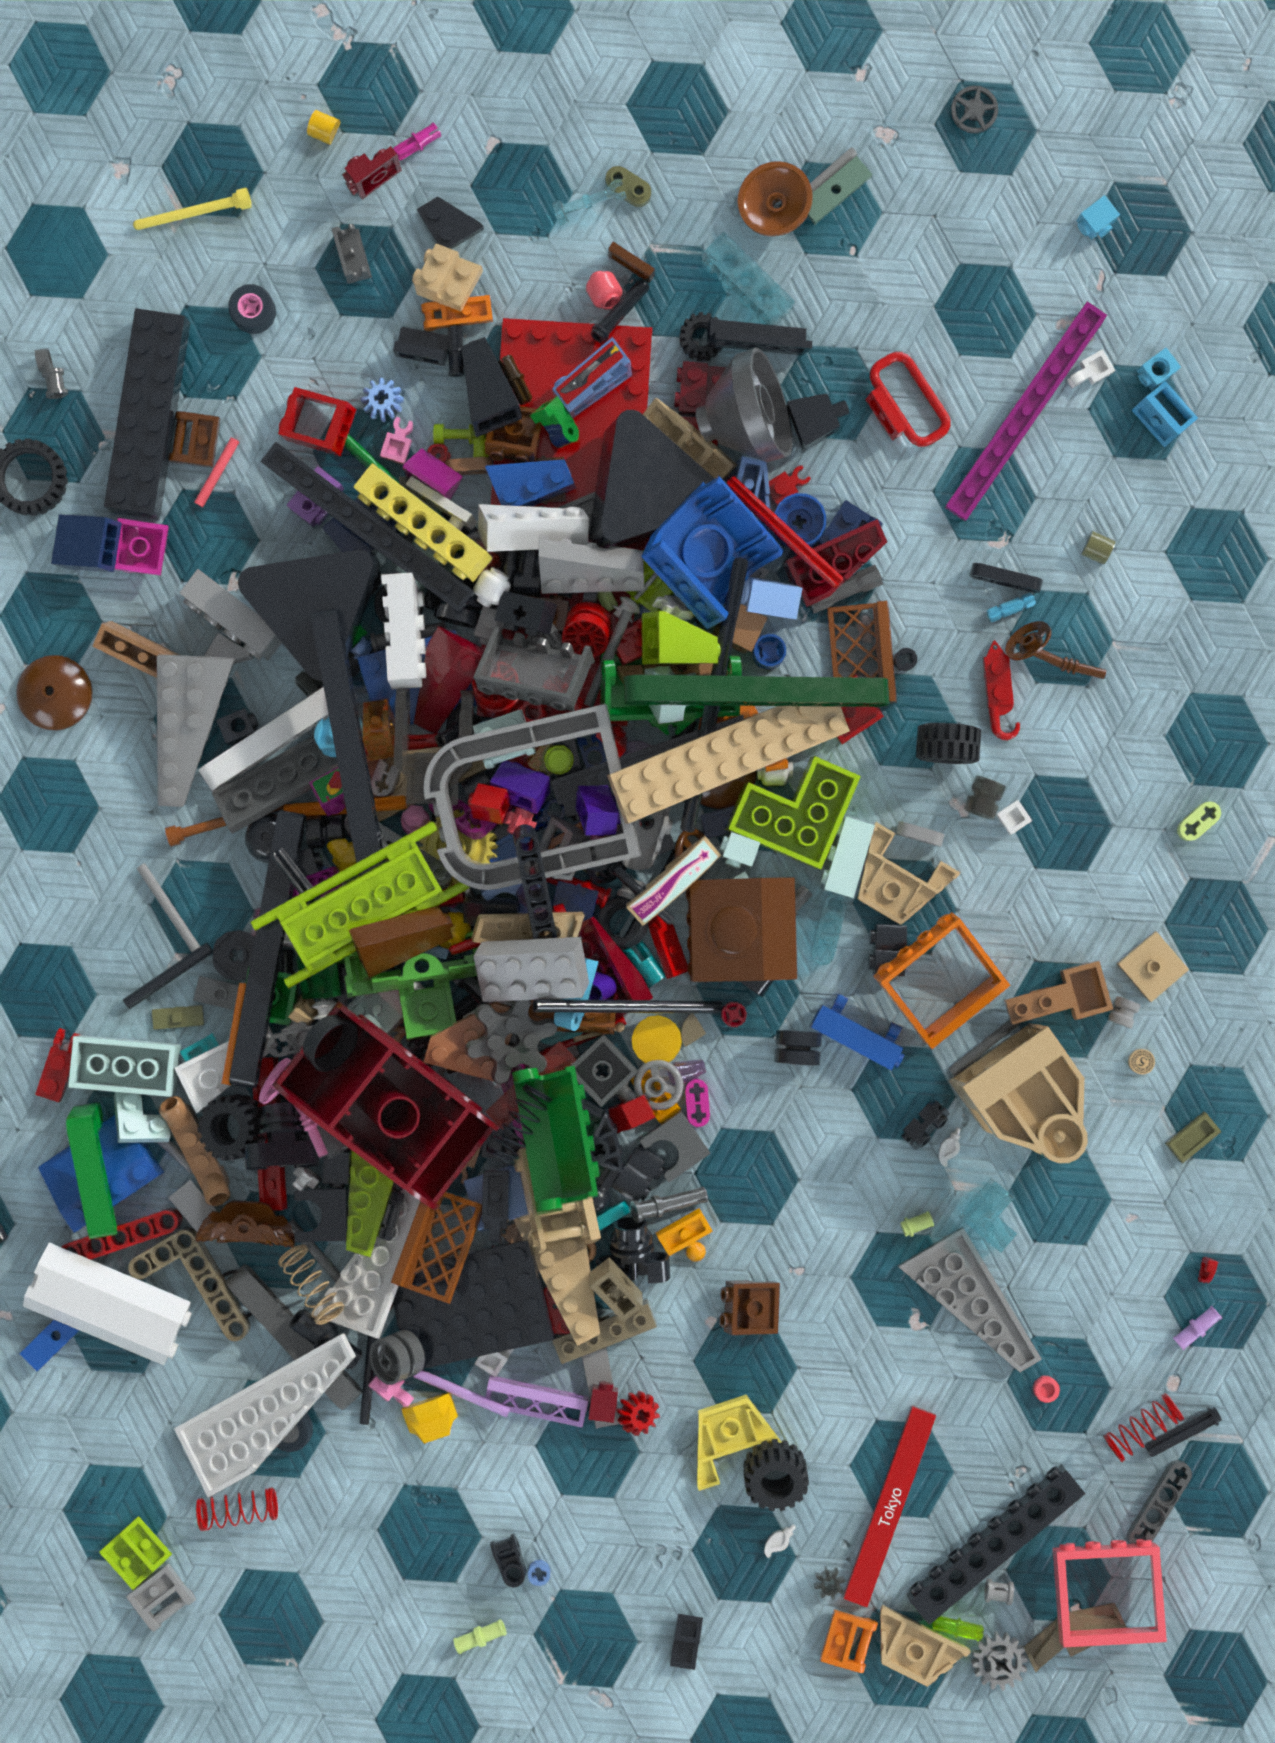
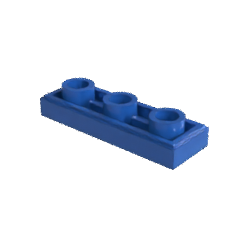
M53 1320L19 1354L36 1371H39L80 1330ZM54 1331H58L61 1337L56 1338Z

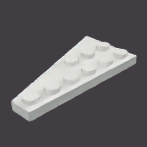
M402 1189L401 1192L405 1194L403 1204L399 1206L401 1211L396 1227L392 1229L394 1231L392 1240L386 1241L377 1236L371 1258L355 1253L340 1273L341 1277L324 1295L327 1296L330 1293L336 1292V1296L329 1302L318 1306L314 1311V1316H317L327 1306L336 1302H342L345 1305L344 1310L331 1322L374 1338H380L398 1289V1285L391 1283L420 1203L418 1199ZM336 1307V1308L330 1310V1311L327 1312L325 1315H327V1314L333 1312L334 1310L338 1309L339 1307Z

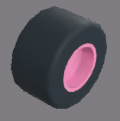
M246 284L237 288L231 294L228 302L229 314L237 327L250 334H258L268 330L276 317V306L270 294L263 287L255 284Z

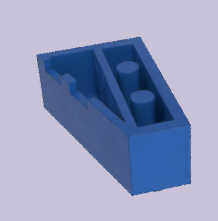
M565 460L485 466L501 505L533 507L576 489Z

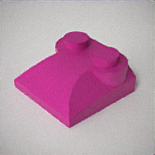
M118 518V522H121L122 526L115 570L126 573L134 572L161 576L169 526Z

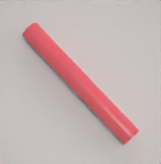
M232 437L229 439L194 502L195 504L204 507L240 443Z

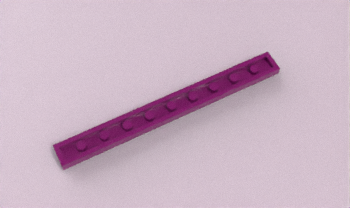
M1088 301L1085 303L945 506L947 510L963 521L968 519L1108 316Z

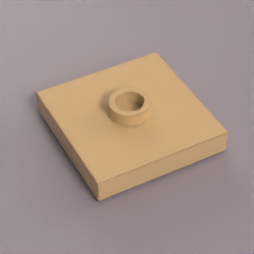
M1154 931L1117 963L1149 1002L1155 1000L1189 970L1157 931Z

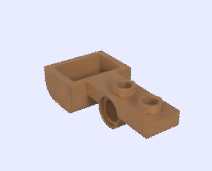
M1092 961L1060 970L1063 984L1005 999L1004 1002L1010 1023L1013 1025L1067 1009H1071L1073 1019L1075 1020L1113 1010L1100 961Z

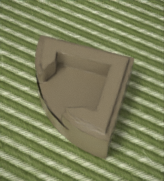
M691 1013L682 1025L681 1038L685 1047L706 1034L694 1013Z

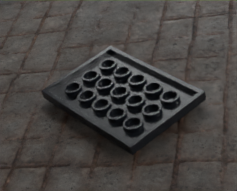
M530 1239L469 1252L450 1304L398 1286L392 1302L399 1331L408 1330L412 1332L422 1345L425 1357L423 1369L555 1339ZM455 1256L443 1259L447 1271L455 1267L457 1262ZM439 1262L428 1267L432 1279L443 1274ZM423 1271L415 1275L412 1285L419 1287L427 1283ZM444 1278L434 1284L437 1293L445 1296L448 1287Z

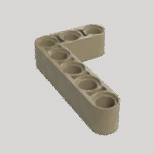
M182 1229L130 1261L128 1266L130 1275L135 1279H144L180 1258L226 1338L231 1341H239L249 1333L251 1324L233 1292L226 1285V1280L205 1243H196L195 1237L197 1232L195 1229ZM182 1234H187L191 1237L190 1247H186L181 1243ZM161 1247L169 1250L170 1256L168 1260L160 1257L159 1250ZM195 1256L203 1258L204 1267L202 1269L194 1265L193 1260ZM139 1260L147 1263L148 1270L146 1273L139 1271L137 1267ZM207 1278H213L217 1282L216 1290H210L207 1287ZM220 1300H225L229 1303V1312L221 1311L219 1308ZM233 1322H238L242 1325V1334L233 1332Z

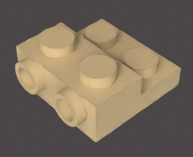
M435 244L433 250L427 249L423 259L425 264L422 270L416 269L412 281L415 286L416 295L462 311L483 272L482 266L459 258L458 251Z

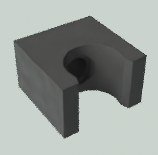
M681 1110L639 1138L644 1148L650 1147L659 1140L670 1141L677 1147L678 1157L676 1162L663 1172L668 1182H671L711 1154Z

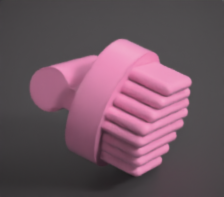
M410 805L402 814V829L407 834L416 831L428 824V821H430L429 815L422 806Z

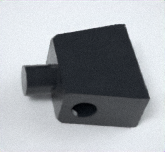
M828 394L790 400L786 405L803 451L836 433L840 427L838 418L849 414V408L845 400L831 404Z

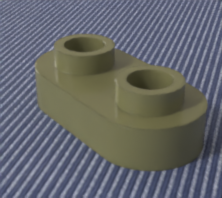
M614 166L607 171L605 177L606 186L612 193L635 207H643L649 203L651 187L645 180L622 166ZM616 175L622 176V180L619 182L613 178ZM637 188H641L644 192L641 195H637L634 191Z

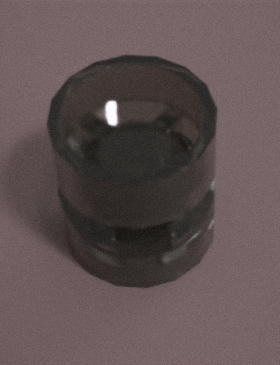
M976 775L971 786L974 794L967 796L963 809L974 815L994 820L999 808L995 802L1001 800L1006 786L994 780Z

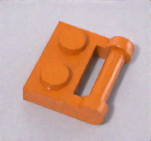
M834 1609L820 1661L858 1673H864L866 1667L864 1663L872 1633L876 1631L878 1622L870 1618H862ZM860 1627L863 1628L855 1659L851 1660L848 1657L856 1629Z

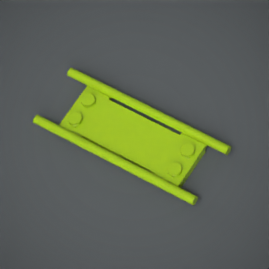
M433 821L251 921L256 931L270 922L279 919L304 963V969L284 979L288 988L354 953L356 949L348 930L400 916V914L404 915L438 906L470 888L458 882L442 891L415 842L438 830ZM384 859H389V861L370 870L369 872L361 875L360 877L352 880L351 882L343 885L342 887L334 890L333 892L323 896L322 898L314 901L313 903L309 905L306 904L308 901L318 897L319 895L327 892L328 890L336 887L337 885L345 882L346 880L354 877L355 875L365 871L366 869L374 866L375 864L383 861Z

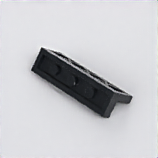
M710 319L708 321L707 346L740 350L759 348L762 352L803 356L812 349V341L806 340L807 328Z

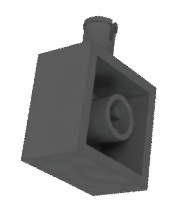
M605 1034L597 1039L570 1065H575L578 1083L583 1084L584 1089L601 1107L612 1096H617L623 1103L637 1097L629 1088L628 1081L638 1073V1069ZM598 1064L601 1066L607 1064L609 1066L607 1069L609 1074L607 1076L604 1074L597 1075Z

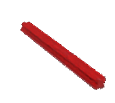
M733 476L727 481L726 484L743 504L833 588H836L843 581V577L736 477Z

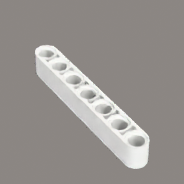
M324 687L201 767L199 772L211 791L214 792L252 769L317 726L322 718L326 720L329 714Z

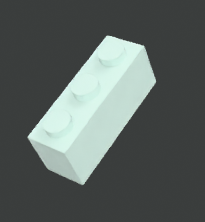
M849 817L843 818V822H841L836 834L838 836L836 845H831L827 859L831 860L829 869H824L821 876L820 884H824L822 890L854 898L875 825Z

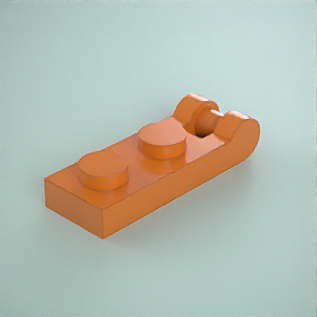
M490 295L469 297L462 311L435 301L421 304V311L425 315V321H423L424 331H434L448 328L452 325L465 326L493 322ZM441 311L442 318L435 319L434 313Z

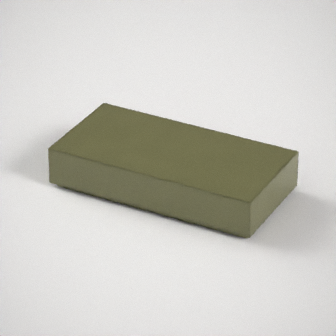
M1203 1111L1165 1144L1180 1163L1183 1164L1221 1133V1130L1208 1114Z

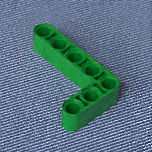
M100 1102L73 1106L66 1118L67 1134L90 1239L117 1234V1224L98 1134L103 1125V1112Z

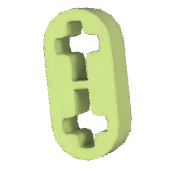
M1215 802L1200 804L1178 824L1177 833L1179 837L1185 841L1198 839L1220 819L1221 809L1219 805ZM1204 808H1213V818L1208 817L1203 821L1200 819L1206 813ZM1197 822L1198 825L1193 829L1195 834L1186 835L1185 831L1187 828L1185 825H1192Z

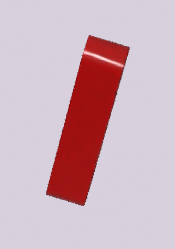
M167 1208L117 1225V1231H122L125 1234V1242H118L115 1235L96 1238L101 1242L102 1247L100 1251H95L92 1248V1239L88 1235L72 1240L61 1246V1248L68 1250L69 1247H73L78 1255L91 1260L171 1233L181 1225L182 1215L175 1208ZM165 1214L173 1217L174 1225L172 1227L164 1224L163 1217ZM140 1223L148 1224L150 1227L148 1235L140 1232Z

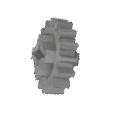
M995 1631L994 1638L991 1639L987 1634L984 1635L986 1642L977 1641L980 1649L972 1650L973 1656L977 1658L971 1660L973 1667H977L974 1670L976 1677L981 1676L980 1680L983 1685L989 1681V1685L993 1690L997 1684L1002 1691L1005 1690V1684L1007 1683L1012 1688L1015 1687L1013 1680L1022 1681L1023 1679L1019 1673L1027 1672L1026 1666L1022 1664L1028 1662L1026 1655H1023L1025 1652L1024 1647L1018 1645L1019 1641L1016 1637L1010 1640V1636L1006 1632L1003 1637H1000L998 1632ZM1014 1653L1016 1656L1015 1666H1013L1011 1662L1012 1658L1014 1657ZM984 1656H986L988 1659V1662L985 1665V1669L983 1667ZM993 1657H995L996 1659L998 1658L999 1660L1003 1659L1005 1664L995 1662Z

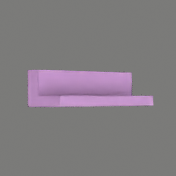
M490 1375L486 1398H491L492 1391L505 1393L508 1398L500 1404L509 1407V1412L583 1427L589 1396ZM517 1396L528 1398L533 1403L526 1408H521L517 1405L514 1398ZM539 1403L555 1404L558 1409L550 1414L544 1413ZM533 1407H536L538 1411L530 1410V1409H532ZM569 1407L581 1410L579 1420L568 1418L563 1409Z

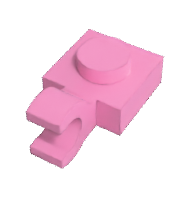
M375 1375L368 1384L386 1402L393 1397L402 1406L408 1407L414 1400L408 1392L400 1388L405 1382L404 1380L388 1385Z

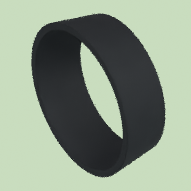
M329 1015L320 1019L309 1030L304 1040L303 1053L318 1071L328 1072L343 1064L353 1052L358 1040L357 1027L338 1015ZM342 1025V1033L336 1045L327 1054L315 1058L317 1046L322 1038L331 1029Z

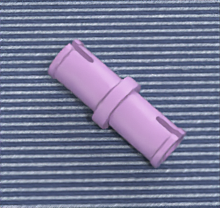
M1211 1305L1196 1320H1190V1325L1177 1336H1174L1173 1339L1184 1351L1200 1336L1203 1338L1206 1335L1205 1332L1221 1320L1222 1317Z

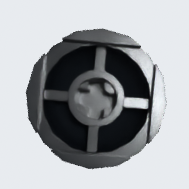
M267 814L248 825L245 832V845L248 852L256 860L266 864L269 863L277 819L276 814Z

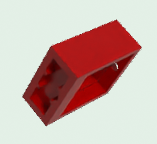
M294 387L292 394L287 399L285 415L279 422L278 434L288 442L341 456L357 409L347 401ZM305 399L336 408L325 441L294 432Z

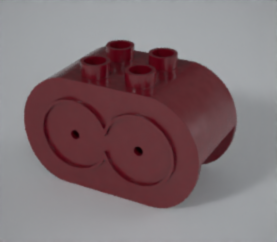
M338 1001L327 1016L338 1015L353 1023L358 1030L356 1046L348 1059L334 1070L321 1072L305 1057L302 1046L272 1085L289 1102L416 1199L431 1209L436 1210L439 1207L437 1204L438 1200L493 1130L498 1131L500 1127L481 1112L483 1108L361 1013L356 1015ZM342 1025L331 1029L322 1038L317 1046L315 1058L327 1054L336 1045L342 1033Z

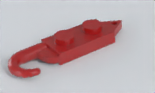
M994 640L986 657L982 658L990 727L992 733L997 738L1011 740L1018 735L1020 723L1016 722L1014 730L1010 733H1005L1001 730L999 716L1009 713L1014 705L1010 660L996 640Z

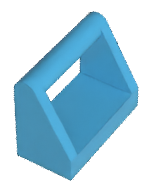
M1166 381L1132 409V412L1164 448L1198 419ZM1162 392L1187 422L1180 426L1155 398L1157 394Z

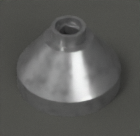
M759 348L736 354L708 394L706 405L696 409V419L701 435L707 442L716 439L723 446L765 462L789 456L792 451L793 442L791 422L782 388L770 361Z

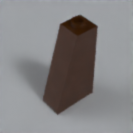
M439 906L355 927L348 931L359 960L368 977L371 978L453 939L450 928L454 927L448 913L443 914Z

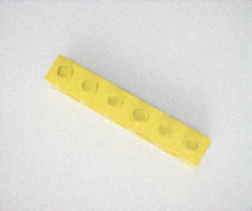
M373 463L353 486L359 493L357 496L359 500L368 507L371 504L378 508L376 513L386 521L390 518L397 523L395 527L405 536L411 533L416 537L414 542L425 551L429 547L435 552L433 557L444 566L447 562L454 567L452 572L462 580L467 577L474 582L493 559L486 550ZM384 491H388L387 496L384 499L379 500L380 494ZM407 506L403 514H398L400 507ZM426 520L423 528L416 529L420 521ZM445 535L442 543L435 544L438 536ZM463 549V556L461 558L454 559L455 553L458 550Z

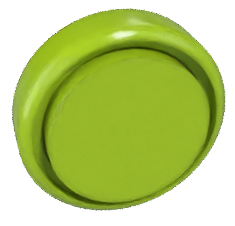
M554 745L546 751L544 763L550 772L564 774L573 766L574 757L568 747Z

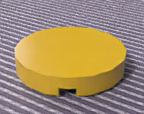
M659 1015L648 1016L640 1021L632 1035L633 1050L644 1063L652 1060L672 1061L679 1053L682 1043L681 1033L676 1024L669 1018Z

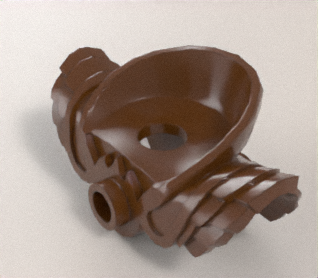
M233 1200L228 1202L220 1212L212 1211L203 1220L195 1237L196 1243L217 1239V1243L254 1242L273 1246L274 1243L275 1245L294 1248L295 1245L292 1226L283 1215H276L267 1203L257 1201Z

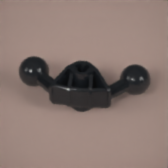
M581 1100L582 1109L588 1110L589 1119L594 1122L587 1136H593L595 1151L590 1152L592 1161H597L599 1165L605 1167L596 1181L598 1197L592 1198L595 1213L600 1215L609 1208L611 1203L609 1189L619 1172L622 1173L624 1170V1164L622 1163L623 1146L619 1141L617 1125L609 1115V1109H601L587 1100Z

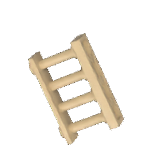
M521 1148L517 1152L520 1159H514L516 1162L514 1167L516 1172H520L532 1232L529 1233L532 1248H536V1253H542L546 1249V1242L581 1236V1238H585L586 1244H591L601 1239L592 1198L562 1205L563 1211L537 1215L526 1149ZM572 1211L580 1215L581 1223H579V1226L543 1232L540 1217Z

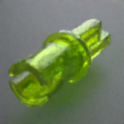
M940 1616L932 1624L933 1631L952 1634L954 1638L961 1636L981 1641L984 1635L983 1626L961 1621L960 1617L953 1619Z

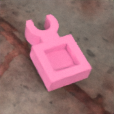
M396 417L393 423L395 433L387 432L380 457L404 465L412 444V440L406 438V436L412 432L413 422L409 421L408 426L402 429L399 427L401 419Z

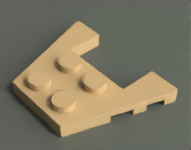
M875 822L857 899L897 924L902 925L930 899L956 879L960 872L940 861L928 882H924L883 857L884 852L896 833Z

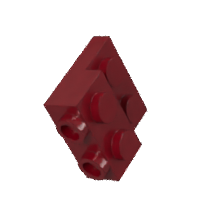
M390 146L375 153L371 161L365 153L361 156H354L347 162V166L344 168L346 172L342 174V177L346 181L345 185L352 195L358 194L363 200L400 173L402 169L397 153Z
M683 361V368H677L676 380L677 383H681V392H675L674 407L679 408V415L696 417V409L706 405L708 394L727 367L708 366V363Z

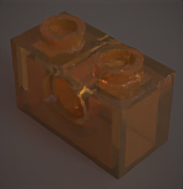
M388 699L363 703V743L370 761L395 757V717Z

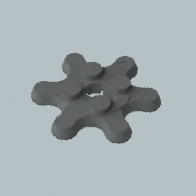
M531 1000L512 1001L510 1009L503 1013L496 1012L491 1005L486 1003L478 1005L475 1009L476 1019L484 1025V1034L476 1040L468 1041L465 1044L464 1052L466 1056L472 1059L481 1056L492 1058L494 1067L491 1071V1077L495 1083H506L510 1078L511 1069L518 1064H524L529 1068H538V1073L544 1071L547 1067V1060L538 1052L537 1046L543 1038L553 1036L557 1032L558 1027L551 1018H545L541 1021L532 1020L528 1014ZM512 1033L518 1035L517 1044H505L507 1035Z

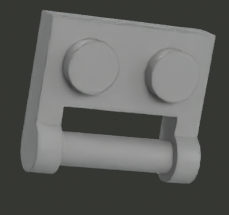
M169 1563L126 1596L153 1632L161 1627V1623L186 1604L190 1605L196 1601L193 1592L185 1586ZM176 1591L180 1597L158 1614L154 1615L151 1613V1609Z

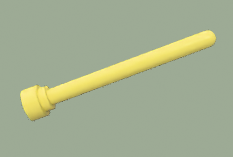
M242 188L236 190V193H233L231 197L135 220L133 227L136 230H141L231 207L244 210L252 208L248 189Z

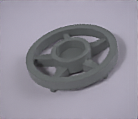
M966 87L957 93L952 102V119L961 130L967 133L984 132L993 125L997 118V100L984 87ZM977 91L974 99L967 101L960 98L967 92ZM980 92L988 96L992 104H984L980 100ZM956 102L965 107V115L960 120L955 111ZM994 109L991 121L985 125L982 118L984 112ZM967 119L977 120L980 128H970L962 123Z

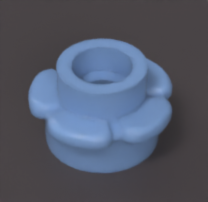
M363 636L359 643L351 649L350 652L354 654V659L359 656L368 655L371 652V640H367Z

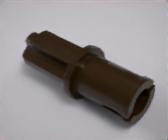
M507 355L501 358L502 360H499L498 363L519 404L525 405L531 402L532 395L524 381L525 375L519 371L513 356Z

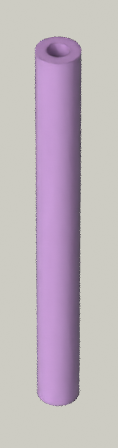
M422 1370L419 1374L414 1375L416 1379L507 1418L509 1414V1407Z

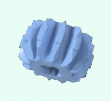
M379 378V385H376L373 380L370 381L372 389L364 388L363 392L367 396L361 398V402L367 404L363 408L364 412H371L373 420L379 414L382 422L386 421V415L388 414L391 419H394L393 410L397 412L402 411L401 406L398 405L404 402L403 396L399 395L401 388L394 387V381L392 380L388 381L386 385L383 378ZM384 395L386 400H384V404H380L378 400H381V396Z

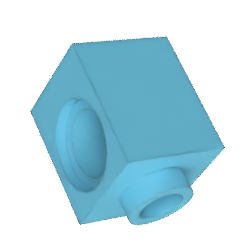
M1164 348L1137 370L1138 378L1145 387H1149L1153 391L1173 376L1181 366L1169 350ZM1152 366H1158L1162 370V375H1155L1152 372Z

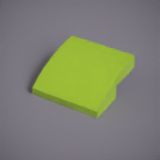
M139 1516L99 1551L132 1590L172 1555Z

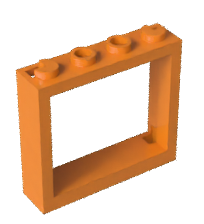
M952 912L940 917L934 927L922 932L917 937V941L901 949L896 958L891 962L881 965L873 976L923 1042L931 1049L935 1048L1011 986L963 921ZM955 929L990 977L928 1028L924 1029L889 982Z

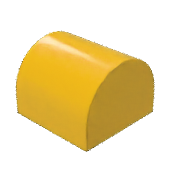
M315 110L310 117L307 134L331 145L341 122L337 118Z

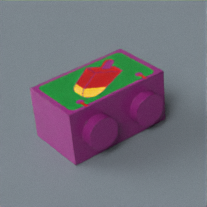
M339 767L309 782L327 816L344 810L346 805Z

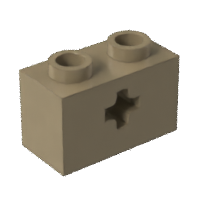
M610 1257L590 1272V1287L623 1322L643 1307L642 1292Z

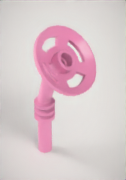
M285 1058L280 1061L266 1079L259 1096V1101L262 1104L270 1102L279 1094L272 1084L289 1064L290 1059ZM295 1107L301 1116L299 1120L303 1121L301 1123L302 1126H305L304 1131L308 1132L318 1157L327 1155V1149L317 1129L319 1125Z

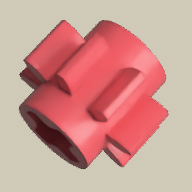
M517 807L514 812H507L503 822L509 825L507 832L512 835L514 830L522 824H528L534 829L537 824L531 821L534 816L532 813Z

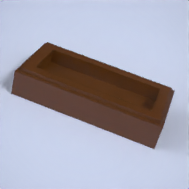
M614 241L608 248L609 258L647 283H650L655 276V268Z

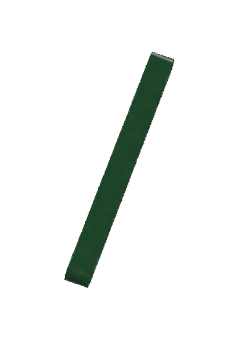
M628 675L623 677L624 702L627 705L883 707L890 705L889 682L887 678Z

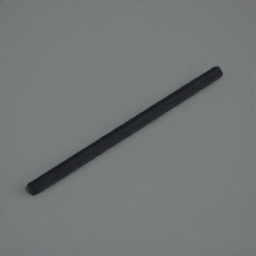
M737 557L733 561L724 606L728 615L721 622L718 636L721 653L718 663H713L711 676H726L749 563L745 558ZM704 706L698 738L715 731L720 706ZM702 793L685 800L680 830L690 833L695 831Z

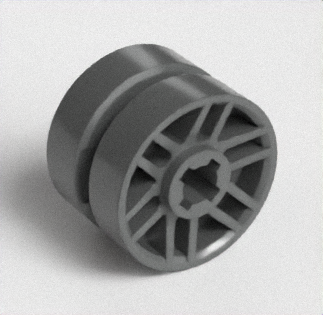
M401 1330L378 1339L371 1345L370 1363L376 1376L385 1384L393 1385L417 1375L424 1367L425 1357L422 1345L418 1338L408 1330Z

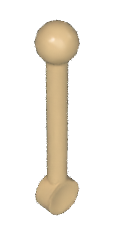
M618 1022L615 1025V1031H624L625 1025ZM588 1033L573 1037V1040L578 1042L603 1034Z

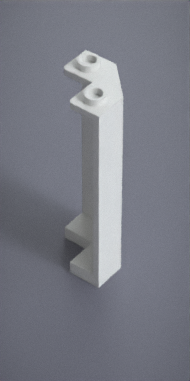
M52 1243L47 1245L37 1264L34 1280L26 1291L23 1303L25 1308L162 1365H165L168 1357L173 1359L179 1344L175 1343L181 1325L187 1326L192 1312L188 1311L190 1301Z

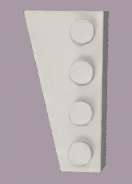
M412 573L381 575L382 585L385 586L388 596L383 597L385 615L389 619V622L384 623L386 641L390 642V646H386L388 682L392 689L422 687V678H426V665L422 663L421 654L426 653L425 640L421 639V630H425L424 615H420V607H424V593L419 591Z

